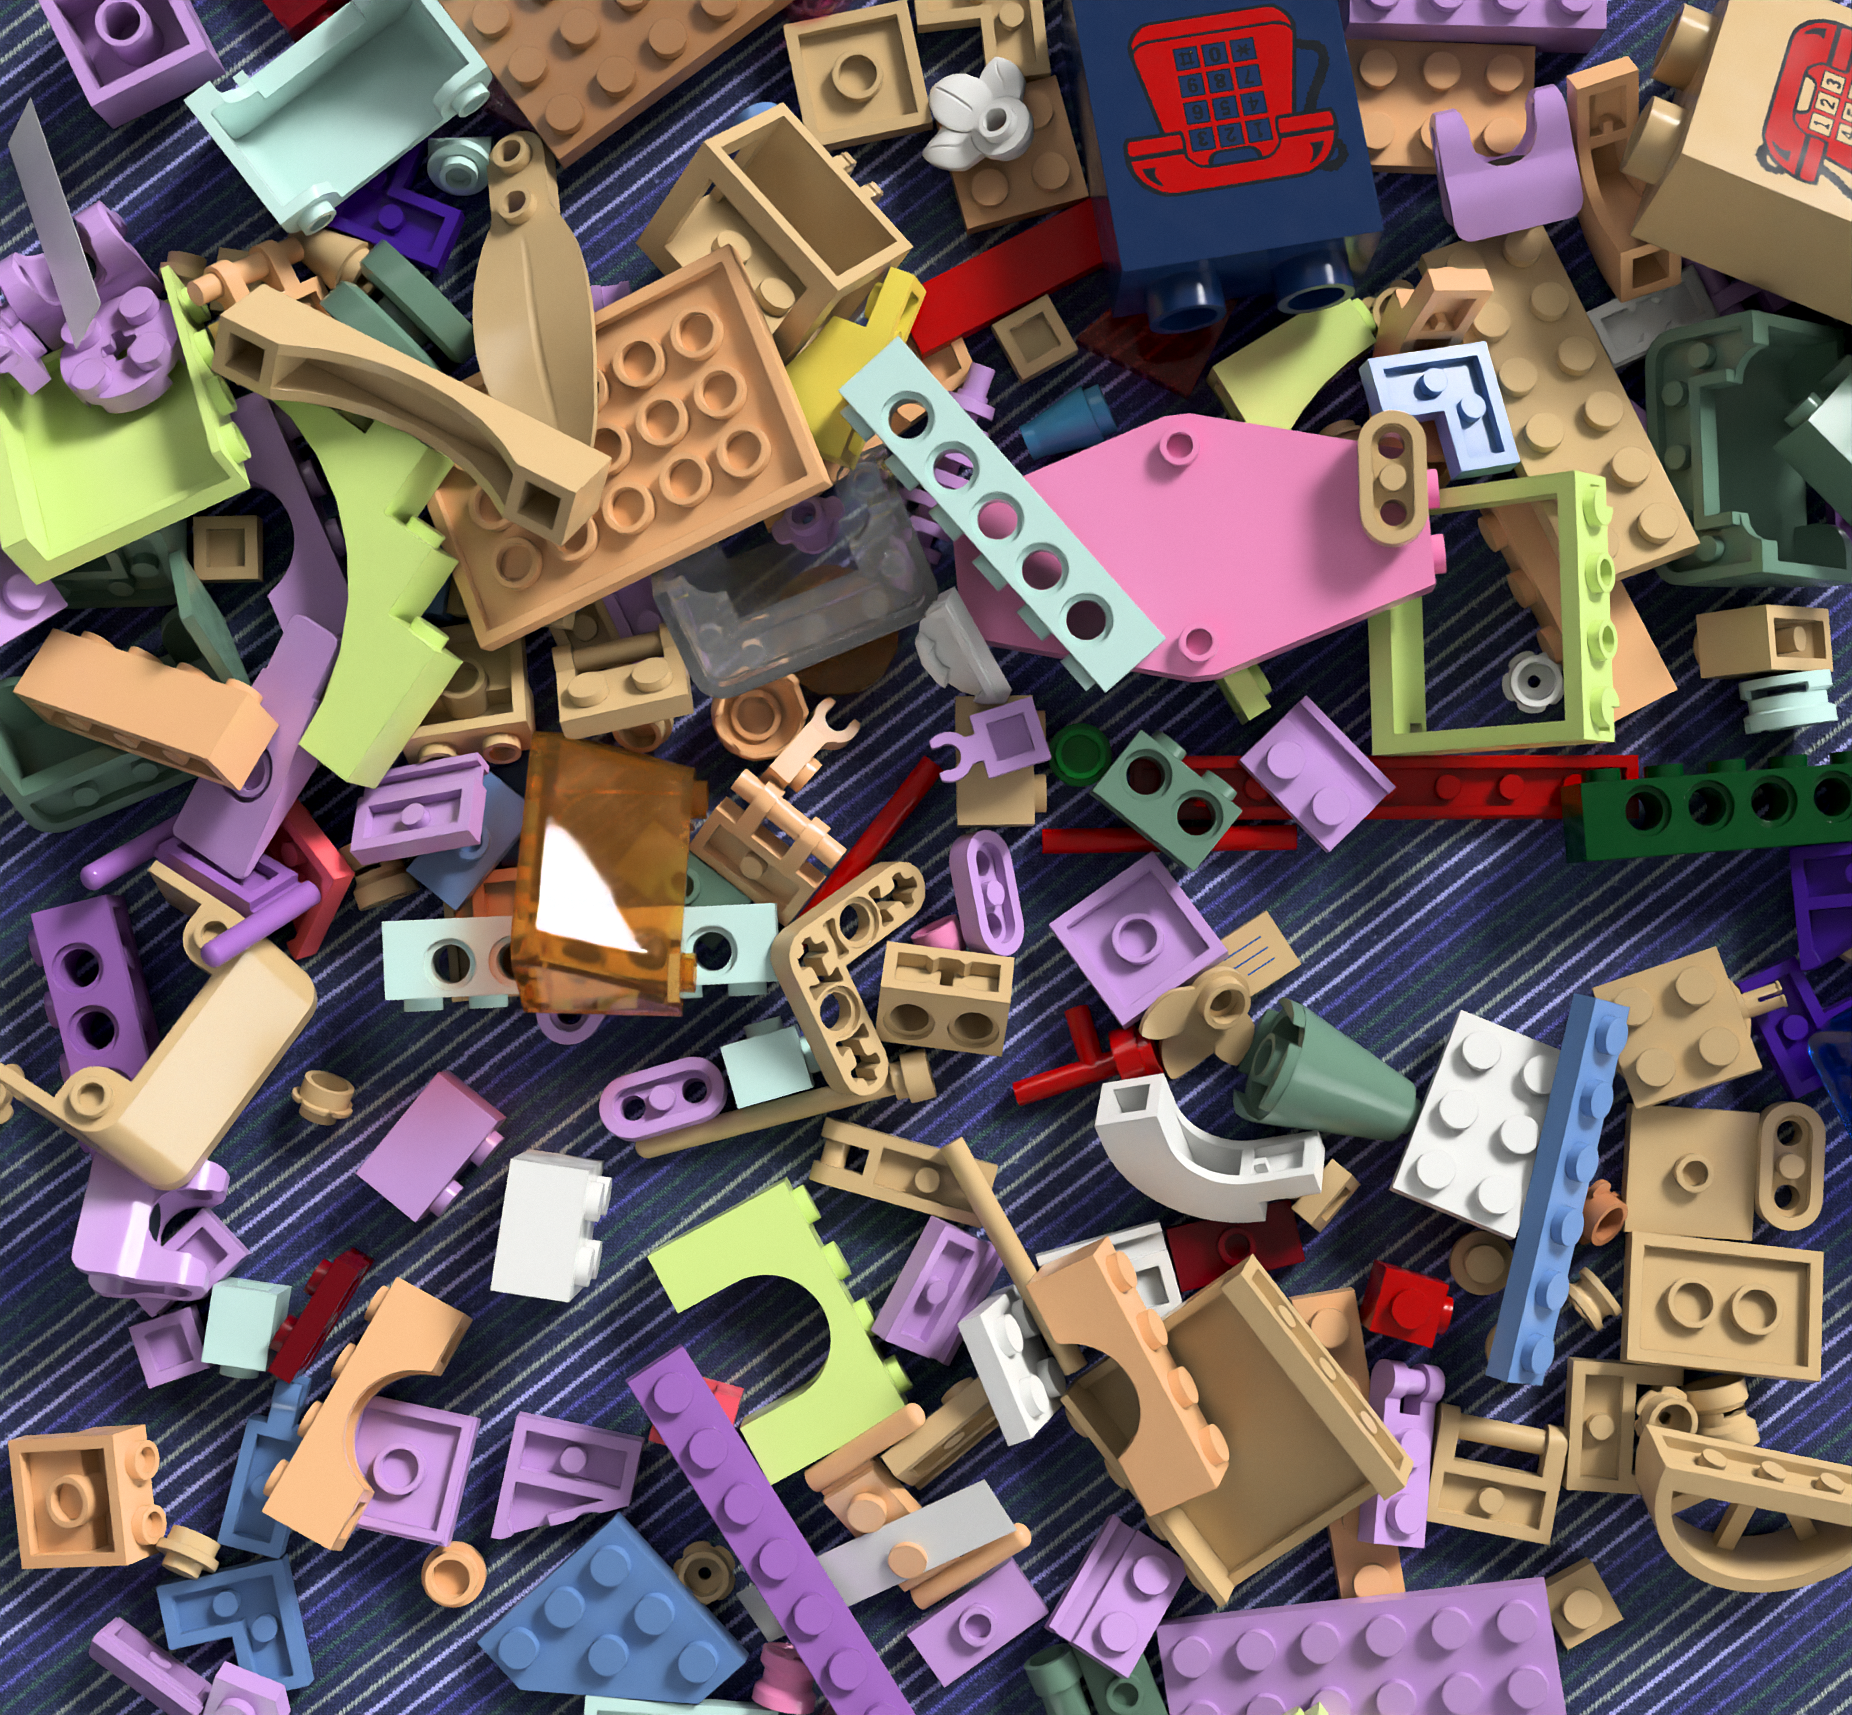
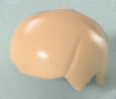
M764 663L741 666L722 679L713 694L711 719L717 737L727 751L753 762L776 759L802 731L809 710L799 686L800 680L794 674L775 665Z

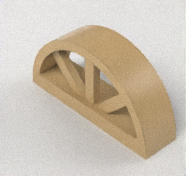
M1648 1424L1645 1425L1638 1443L1635 1460L1638 1489L1664 1547L1677 1564L1688 1573L1717 1587L1741 1592L1765 1593L1811 1585L1830 1578L1852 1566V1466ZM1709 1498L1731 1502L1715 1533L1696 1528L1675 1515V1513ZM1756 1508L1785 1513L1792 1525L1788 1529L1774 1533L1741 1536Z

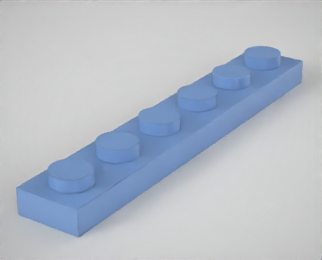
M1576 993L1573 995L1485 1373L1487 1376L1510 1383L1542 1386L1545 1372L1553 1361L1555 1351L1554 1333L1560 1308L1564 1305L1569 1293L1568 1273L1575 1244L1579 1241L1584 1228L1583 1208L1589 1182L1594 1177L1598 1167L1599 1155L1597 1148L1604 1118L1609 1113L1613 1103L1612 1083L1619 1054L1624 1049L1628 1038L1627 1018L1630 1007Z

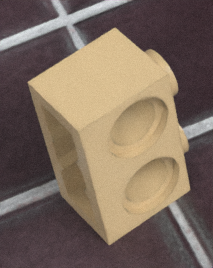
M887 941L875 1029L880 1041L1002 1057L1011 1002L1015 958Z

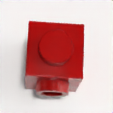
M1374 1259L1359 1312L1360 1323L1369 1331L1432 1348L1436 1333L1444 1335L1450 1324L1454 1305L1453 1298L1447 1296L1450 1285L1436 1276Z

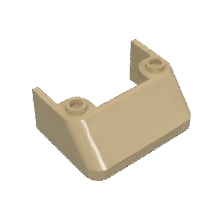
M155 860L148 871L166 902L191 917L184 929L183 946L189 959L198 968L211 975L209 980L131 1082L109 1068L92 1066L74 1073L61 1087L55 1097H52L0 1063V1083L17 1100L148 1186L165 1191L178 1189L186 1185L197 1174L312 1018L317 1007L318 998L315 986L309 975L267 937L219 967L214 968L206 965L201 958L202 946L245 918L234 909Z

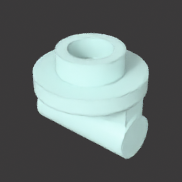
M493 137L429 139L427 171L431 181L442 191L457 196L473 195L483 190L488 185L487 165H489V154L494 147Z

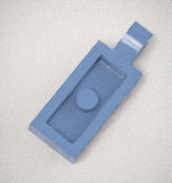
M300 1375L290 1384L279 1378L274 1389L269 1416L254 1413L248 1418L217 1540L219 1544L280 1559L285 1553L291 1528L261 1512L269 1497L263 1494V1489L277 1464L282 1459L290 1462L303 1438L297 1435L300 1426L298 1421L309 1394L312 1378Z

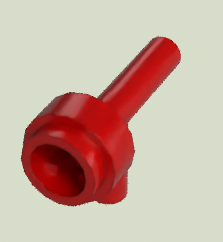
M1080 1005L1064 1012L1079 1061L1015 1081L1012 1085L1018 1104L1023 1106L1119 1074L1122 1080L1162 1074L1164 1072L1155 1040L1143 1037L1135 1024L1126 1030L1120 1027L1109 1031L1111 1051L1103 1053L1089 1006Z

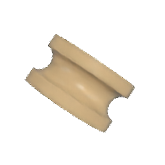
M1584 1267L1579 1271L1580 1279L1574 1284L1569 1283L1567 1300L1583 1320L1594 1331L1598 1332L1604 1328L1602 1321L1606 1316L1613 1315L1618 1317L1623 1312L1618 1302L1590 1269Z

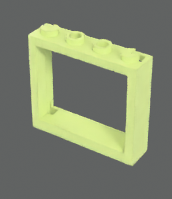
M1572 470L1439 489L1440 508L1428 509L1429 516L1557 498L1565 721L1426 732L1421 596L1368 618L1372 755H1443L1615 742L1614 708L1620 707L1617 692L1613 688L1612 658L1617 651L1618 638L1615 626L1610 619V591L1615 583V567L1611 556L1608 554L1607 525L1611 521L1613 507L1606 506V478Z

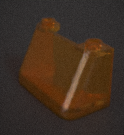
M533 732L529 753L511 928V962L524 1012L682 1016L684 992L695 993L697 984V954L685 953L683 937L690 831L695 830L696 819L708 818L709 783L708 781L697 780L696 768L586 738L571 739L565 737L563 732Z

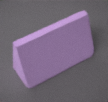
M115 1617L97 1632L91 1641L89 1655L92 1659L168 1715H203L212 1684L120 1617Z

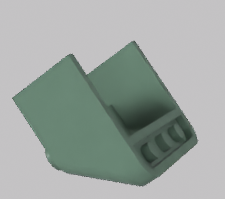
M179 549L169 553L168 557L178 606L168 612L162 620L160 627L162 642L169 654L158 659L163 664L174 668L177 667L179 662L190 664L203 671L213 681L226 684L227 680L232 678L251 687V682L223 615L182 551ZM8 677L0 680V788L26 822L37 830L48 833L65 832L198 777L49 725L12 692L21 677Z

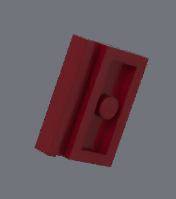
M352 1247L350 1251L348 1250L336 1257L333 1263L325 1258L320 1262L303 1290L304 1293L312 1297L299 1318L290 1314L282 1323L269 1345V1348L277 1352V1355L267 1371L290 1384L302 1375L305 1370L310 1368L375 1259Z

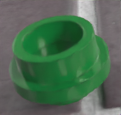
M1075 723L1062 728L1053 737L1049 746L1051 760L1048 761L1052 772L1060 781L1070 786L1085 787L1096 783L1109 769L1111 764L1112 751L1107 737L1098 728L1089 724Z

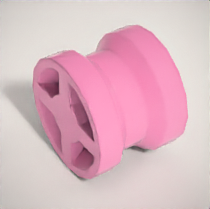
M783 1642L765 1643L760 1658L765 1667L764 1674L761 1679L755 1682L752 1699L761 1706L774 1711L797 1715L812 1713L816 1702V1694L812 1690L814 1678L793 1645Z

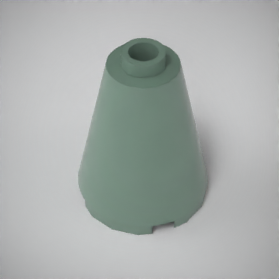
M1282 997L1278 999L1283 1007L1280 1012L1270 1008L1264 1012L1255 1026L1252 1044L1238 1067V1072L1248 1075L1245 1093L1234 1089L1233 1104L1237 1115L1253 1123L1389 1142L1395 1140L1401 1133L1407 1134L1411 1131L1418 1119L1421 1106L1419 1098H1416V1089L1413 1082L1300 1002Z

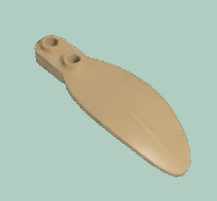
M517 131L499 140L489 154L487 177L491 227L480 254L473 291L472 319L476 356L490 397L594 448L598 417L597 348L589 276L579 243L566 221L560 215L554 156L535 133Z

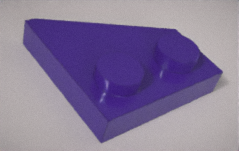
M1852 841L1789 848L1800 967L1803 972L1815 971L1852 949Z

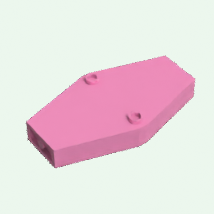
M1188 413L1161 417L1023 476L1166 638L1165 641L1137 664L1131 672L1192 683L1219 680L1433 592L1436 585L1435 574L1447 572L1443 534L1431 535L1429 512L1421 534L1407 545L1395 548L1384 547L1373 542L1365 534L1359 517L1358 441ZM1378 445L1380 454L1388 459L1398 458L1404 452L1402 448ZM1428 469V509L1440 508L1436 469ZM992 503L983 509L979 517L980 531L986 537L995 540L1004 539L1011 535L1017 525L1016 512L1005 503ZM1396 503L1387 504L1380 511L1382 520L1391 526L1399 525L1406 519L1405 510ZM963 534L955 542L953 541L958 593L987 646L1059 659L1065 658L1069 652L1053 633L1042 642L1016 613L1025 602L1014 589L1007 584L998 592L972 563L981 552L968 537ZM1038 552L1031 555L1025 561L1022 574L1025 582L1030 587L1046 590L1053 587L1059 581L1062 568L1055 556L1047 552ZM1083 601L1075 604L1069 610L1066 617L1068 630L1073 636L1081 640L1094 639L1105 628L1106 619L1104 612L1093 602Z

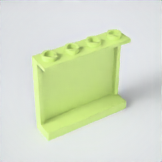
M169 265L160 269L168 299L164 300V302L171 306L186 364L184 366L179 359L177 360L175 367L168 374L173 384L155 401L134 411L120 414L107 413L101 405L91 404V407L85 405L68 387L62 377L60 357L63 347L40 357L51 380L32 396L9 372L5 374L0 373V542L2 550L36 585L251 488L243 461L251 458V453L242 432L230 417L231 413L237 411L236 401L224 378L211 370L215 340L204 326V322L211 320L207 304L197 306L192 302L188 295L187 287L184 286ZM127 348L117 356V360L128 356Z

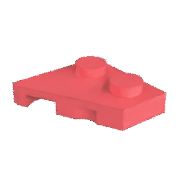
M297 798L263 852L298 873V882L310 881L314 883L321 894L320 903L292 920L297 935L286 943L290 954L295 960L317 953L355 875L345 857L334 847L314 821L309 810Z

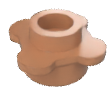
M1600 1179L1591 1187H1588L1582 1213L1584 1228L1578 1241L1582 1245L1589 1242L1596 1246L1608 1243L1618 1234L1627 1218L1628 1207L1622 1202V1196L1616 1191L1610 1192L1611 1184L1605 1179Z

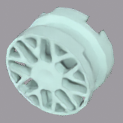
M1830 669L1784 674L1738 684L1740 699L1748 701L1749 715L1743 718L1746 734L1761 733V731L1765 730L1770 732L1838 721L1836 705L1828 702L1827 689L1833 686ZM1806 686V690L1783 692L1770 696L1767 694V691Z

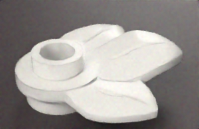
M994 57L986 65L979 79L968 74H952L935 83L930 90L929 106L935 119L943 126L927 144L922 152V156L931 165L939 169L966 171L985 157L1000 161H1011L1024 154L1032 143L1034 128L1033 116L1028 107L1023 103L1026 81L1020 69L1007 59Z

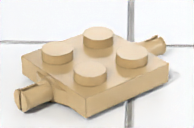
M1716 946L1592 988L1595 998L1630 1007L1627 1018L1628 1038L1624 1049L1619 1054L1616 1071L1626 1081L1636 1111L1762 1070V1065L1751 1039L1750 1018L1782 1007H1788L1784 994L1759 1002L1782 993L1779 981L1741 994L1740 990L1728 978Z

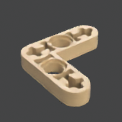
M879 862L872 865L782 929L775 937L771 946L770 960L774 973L826 1082L832 1090L839 1094L872 1095L884 1085L888 1075L889 1062L886 1051L846 965L913 917L922 907L926 888L924 879L918 868L909 862ZM892 879H896L898 888L892 893L894 901L875 903L872 898H883L894 889ZM847 905L854 908L859 919L856 934L850 940L844 937L839 925L841 913ZM802 944H807L809 952L803 957L806 967L799 966L798 959L804 953ZM817 976H824V980L819 981ZM828 994L835 996L840 1007L838 1020L830 1029L826 1028L820 1016L821 1004ZM841 1041L843 1046H836V1042ZM854 1055H860L861 1062L858 1065ZM854 1068L858 1078H853L850 1071Z

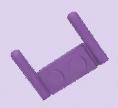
M180 812L90 863L80 872L82 884L89 890H98L155 856L160 863L237 911L245 919L205 943L201 948L202 960L206 965L214 968L223 965L321 901L320 891L314 883L310 881L298 882V873L265 853L261 855L247 878H235L174 836L173 826Z

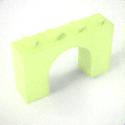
M787 1177L653 1249L647 1256L677 1313L686 1310L739 1280L756 1275H776L793 1280L806 1288L823 1308L829 1323L831 1344L829 1354L820 1370L807 1383L745 1416L740 1426L743 1436L770 1485L839 1449L907 1405L908 1399L904 1393L913 1388L896 1354L885 1359L874 1338L877 1334L871 1331L877 1319L865 1297L855 1302L843 1279L852 1274L837 1244L832 1241L824 1246L812 1223L821 1219V1216L808 1190L804 1185L793 1189Z

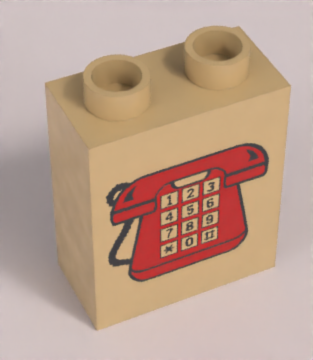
M1719 0L1710 14L1683 3L1673 17L1663 37L1649 76L1651 79L1676 88L1673 102L1671 103L1656 96L1650 98L1633 129L1619 167L1620 172L1647 182L1630 236L1852 325V9L1830 0Z

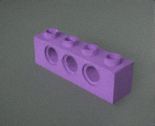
M105 894L32 913L31 918L34 929L30 930L28 934L29 947L36 964L39 967L44 966L50 990L44 994V1006L50 1024L53 1028H59L65 1050V1053L60 1055L59 1060L64 1083L77 1071L92 1066L109 1068L131 1082L159 1046L161 1040L124 895ZM85 951L91 952L96 957L99 965L98 975L90 985H85L81 982L76 973L77 960ZM100 1013L106 1014L114 1025V1037L106 1047L97 1044L91 1033L92 1022ZM78 1140L82 1150L85 1153L90 1152L93 1162L97 1151Z

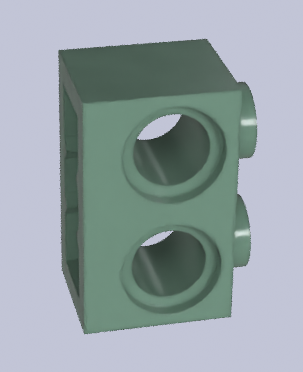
M1140 730L1089 794L1187 873L1194 872L1242 813L1243 810L1231 802L1237 795V792L1213 772L1207 770L1200 777L1181 762L1187 752L1163 732L1156 730L1150 737L1143 730ZM1145 759L1158 767L1161 774V782L1155 793L1142 795L1131 789L1126 778L1127 769L1131 762ZM1185 800H1199L1210 811L1211 822L1208 829L1202 835L1188 834L1178 823L1177 812Z

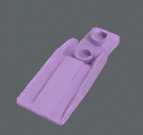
M296 614L290 618L267 668L261 670L251 686L261 694L263 701L260 705L279 724V727L243 787L238 791L199 777L173 826L174 836L238 879H244L250 875L318 763L314 756L298 744L322 703L319 700L333 673L342 639L305 616Z

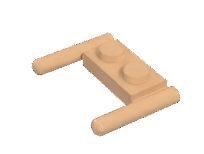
M915 1403L905 1405L810 1466L804 1472L805 1480L813 1491L821 1492L824 1495L823 1502L855 1538L866 1533L876 1532L884 1525L922 1508L876 1456L924 1425L925 1413ZM1015 1523L1016 1531L926 1572L924 1571L927 1565V1555L923 1548L912 1542H902L891 1549L888 1564L896 1575L902 1578H911L898 1585L904 1592L910 1590L914 1603L920 1609L925 1610L1028 1547L1031 1543V1533L1024 1524Z

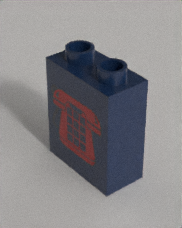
M1064 0L1060 39L1089 194L1093 206L1112 317L1117 318L1147 313L1149 327L1153 332L1178 334L1199 330L1220 321L1227 313L1225 300L1275 292L1277 307L1281 312L1302 314L1331 308L1352 297L1355 293L1353 280L1364 277L1382 237L1384 227L1338 1Z

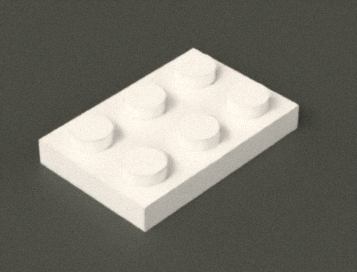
M1460 1010L1453 1022L1421 1105L1418 1119L1411 1131L1389 1190L1508 1240L1515 1239L1522 1219L1561 1050Z

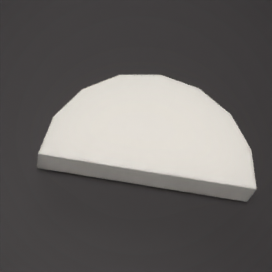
M952 587L936 595L920 619L919 633L915 639V646L922 666L936 683L943 688H946L949 683L961 692L975 695L973 702L979 704H1005L1012 689L955 587Z

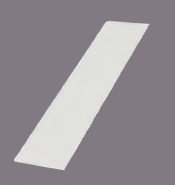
M30 97L8 142V146L75 349L77 350L101 302Z
M984 1479L892 1521L876 1532L866 1533L816 1556L847 1607L911 1579L896 1575L889 1567V1553L899 1543L911 1542L923 1548L927 1555V1565L924 1571L926 1572L1010 1534L1017 1529ZM755 1585L736 1593L768 1642L786 1635Z

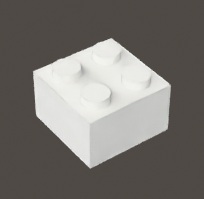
M528 1149L511 1158L490 1291L570 1302L584 1287L589 1286L591 1279L597 1278L602 1253V1241L592 1240L595 1222H598L600 1219V1215L606 1216L612 1188V1178L602 1176L604 1160Z

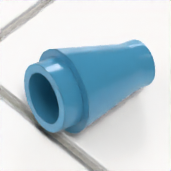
M1099 384L1085 390L1082 385H1079L1033 420L1019 426L1022 437L1034 461L1048 455L1098 445L1106 441L1105 436L1118 431Z

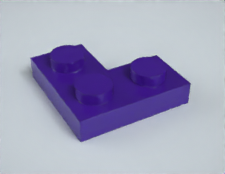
M429 135L334 208L336 210L335 217L324 228L369 242L373 246L381 239H384L411 264L442 275L466 218L461 210L410 190L427 152L428 140L432 138Z
M1786 956L1734 982V985L1742 994L1779 981L1782 993L1759 1002L1784 994L1788 1007H1782L1750 1019L1751 1025L1788 1098L1798 1099L1852 1072V995L1822 1009L1804 972L1801 971L1796 956Z

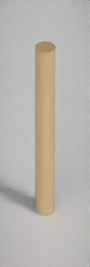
M961 1136L941 1147L940 1151L1064 1375L1067 1376L1080 1370L1087 1364L1077 1344H1056L1027 1290L1026 1285L1037 1271L963 1137Z

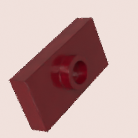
M1285 1198L1269 1201L1267 1203L1266 1221L1230 1223L1200 1218L1164 1227L1180 1291L1184 1292L1207 1286L1251 1254L1256 1257L1266 1271L1305 1262L1294 1212L1291 1209V1200Z

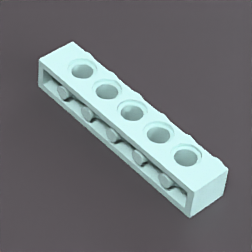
M899 336L838 390L849 403L839 413L865 442L876 434L891 450L893 454L884 461L885 465L909 492L921 484L937 502L928 512L954 542L963 534L968 537L981 552L972 563L998 592L1007 584L1014 589L1025 602L1016 613L1042 642L1053 633L1069 652L1060 662L1086 691L1097 683L1106 693L1166 640L1163 634ZM905 404H917L928 413L926 429L921 435L912 439L898 437L893 433L891 427L894 412ZM959 453L966 456L972 462V476L968 483L961 488L947 489L936 481V465L947 454ZM992 503H1005L1012 507L1017 514L1015 530L1004 539H991L980 531V514L985 507ZM1038 552L1052 554L1058 559L1062 568L1059 581L1053 587L1046 590L1030 587L1025 582L1022 574L1025 561L1031 555ZM1079 602H1093L1104 612L1106 619L1105 628L1094 639H1078L1068 630L1066 624L1067 614Z
M777 903L382 922L385 1000L404 999V1012L444 1010L443 997L469 996V1009L508 1007V994L525 993L534 994V1005L573 1004V991L598 990L599 1002L638 1000L637 988L663 987L664 999L703 997L702 985L728 984V996L767 994V982L778 981L770 960L771 946L778 935ZM709 932L723 935L731 946V958L727 965L720 970L705 968L696 957V945L699 939ZM646 935L659 939L666 950L665 963L655 973H646L639 970L632 960V948L635 942ZM582 938L595 943L601 954L600 965L590 976H581L575 973L568 964L567 955L569 948L575 941ZM515 942L525 943L532 949L535 955V967L532 973L525 979L512 977L506 971L503 964L506 949ZM451 945L461 947L467 953L470 960L469 972L460 982H452L446 979L439 968V958L442 952Z

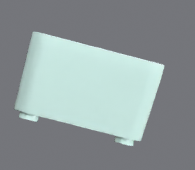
M351 0L250 79L243 70L232 78L238 84V88L222 93L217 91L213 84L208 81L183 101L283 229L291 234L302 230L305 235H312L323 229L333 220L336 215V210L334 209L336 206L456 114L462 118L478 110L490 96V92L486 88L492 80V73L482 57L437 0Z

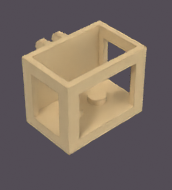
M783 102L704 141L636 241L640 249L665 276L727 244L737 249L785 367L816 338L833 316L854 323L865 309L869 294L877 282L884 283L890 266L897 268L913 248L911 243L876 206V203L884 193L879 186L872 181L867 185L859 187L850 177L857 163L851 155L845 151L840 155L832 157ZM739 150V152L733 160L728 156L729 154ZM713 182L715 184V187L713 188L710 194L703 197V195Z

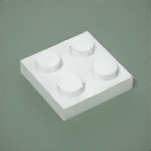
M1015 1284L994 1291L957 1323L1008 1446L1031 1439L1063 1405L1060 1399L1066 1392V1382L1062 1369L1053 1357L1048 1358L1039 1336L1041 1331Z

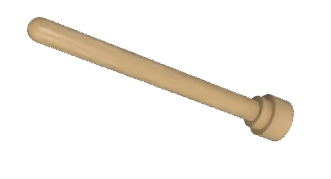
M925 1048L899 1054L900 1061L889 1063L888 1075L884 1085L876 1093L869 1096L839 1094L832 1090L830 1086H825L721 1113L707 1122L643 1141L635 1142V1150L643 1158H653L896 1095L898 1101L910 1098L912 1104L936 1098L937 1093Z

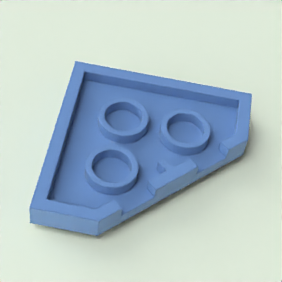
M620 1511L484 1632L477 1641L479 1646L520 1690L699 1704L737 1671L749 1656L748 1651L705 1604L698 1601L693 1595L694 1592L678 1579V1575Z

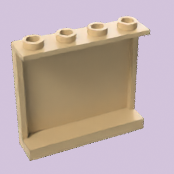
M1253 1254L1161 1317L1168 1336L1166 1346L1177 1367H1185L1192 1376L1199 1396L1197 1404L1208 1425H1216L1225 1438L1229 1450V1466L1217 1489L1151 1517H1148L1144 1509V1516L1153 1533L1163 1541L1168 1540L1182 1558L1185 1572L1192 1584L1199 1591L1208 1592L1219 1608L1228 1602L1236 1585L1377 1493L1385 1501L1406 1487L1414 1462ZM1107 1355L1075 1377L1060 1400L1065 1406V1413L1071 1426L1081 1436L1089 1437L1105 1458L1106 1469L1114 1482L1123 1489H1129L1142 1506L1118 1461L1129 1440L1138 1430L1140 1422L1139 1398L1129 1375L1114 1359Z

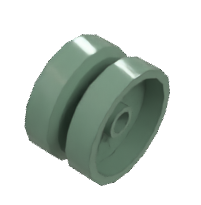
M381 239L359 262L364 277L383 296L377 304L356 284L343 280L319 302L332 318L442 373V369L422 349L428 341L448 360L455 363L464 364L476 352L472 324L427 278L384 239Z

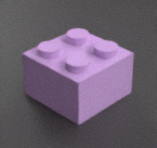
M38 0L90 106L113 129L204 85L208 81L226 74L190 0Z

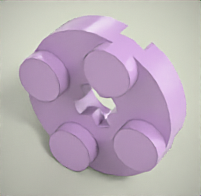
M139 286L132 288L124 295L110 299L100 305L77 350L75 349L67 321L61 329V338L65 345L61 352L60 370L65 383L82 403L91 407V404L101 405L107 413H126L155 401L173 384L168 374L175 367L177 360L179 359L184 366L186 364L171 306L157 298L153 291L147 287ZM127 348L128 356L117 360V356Z

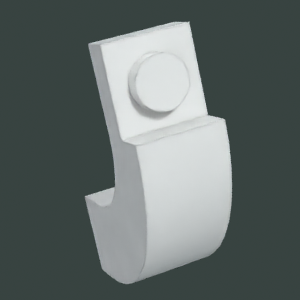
M1164 1073L1102 1083L1095 1129L1108 1157L1117 1170L1132 1185L1166 1207L1207 1220L1251 1223L1266 1221L1268 1201L1285 1198L1292 1199L1321 1193L1325 1147L1319 1131L1249 1141L1224 1139L1206 1133L1187 1120L1174 1100Z

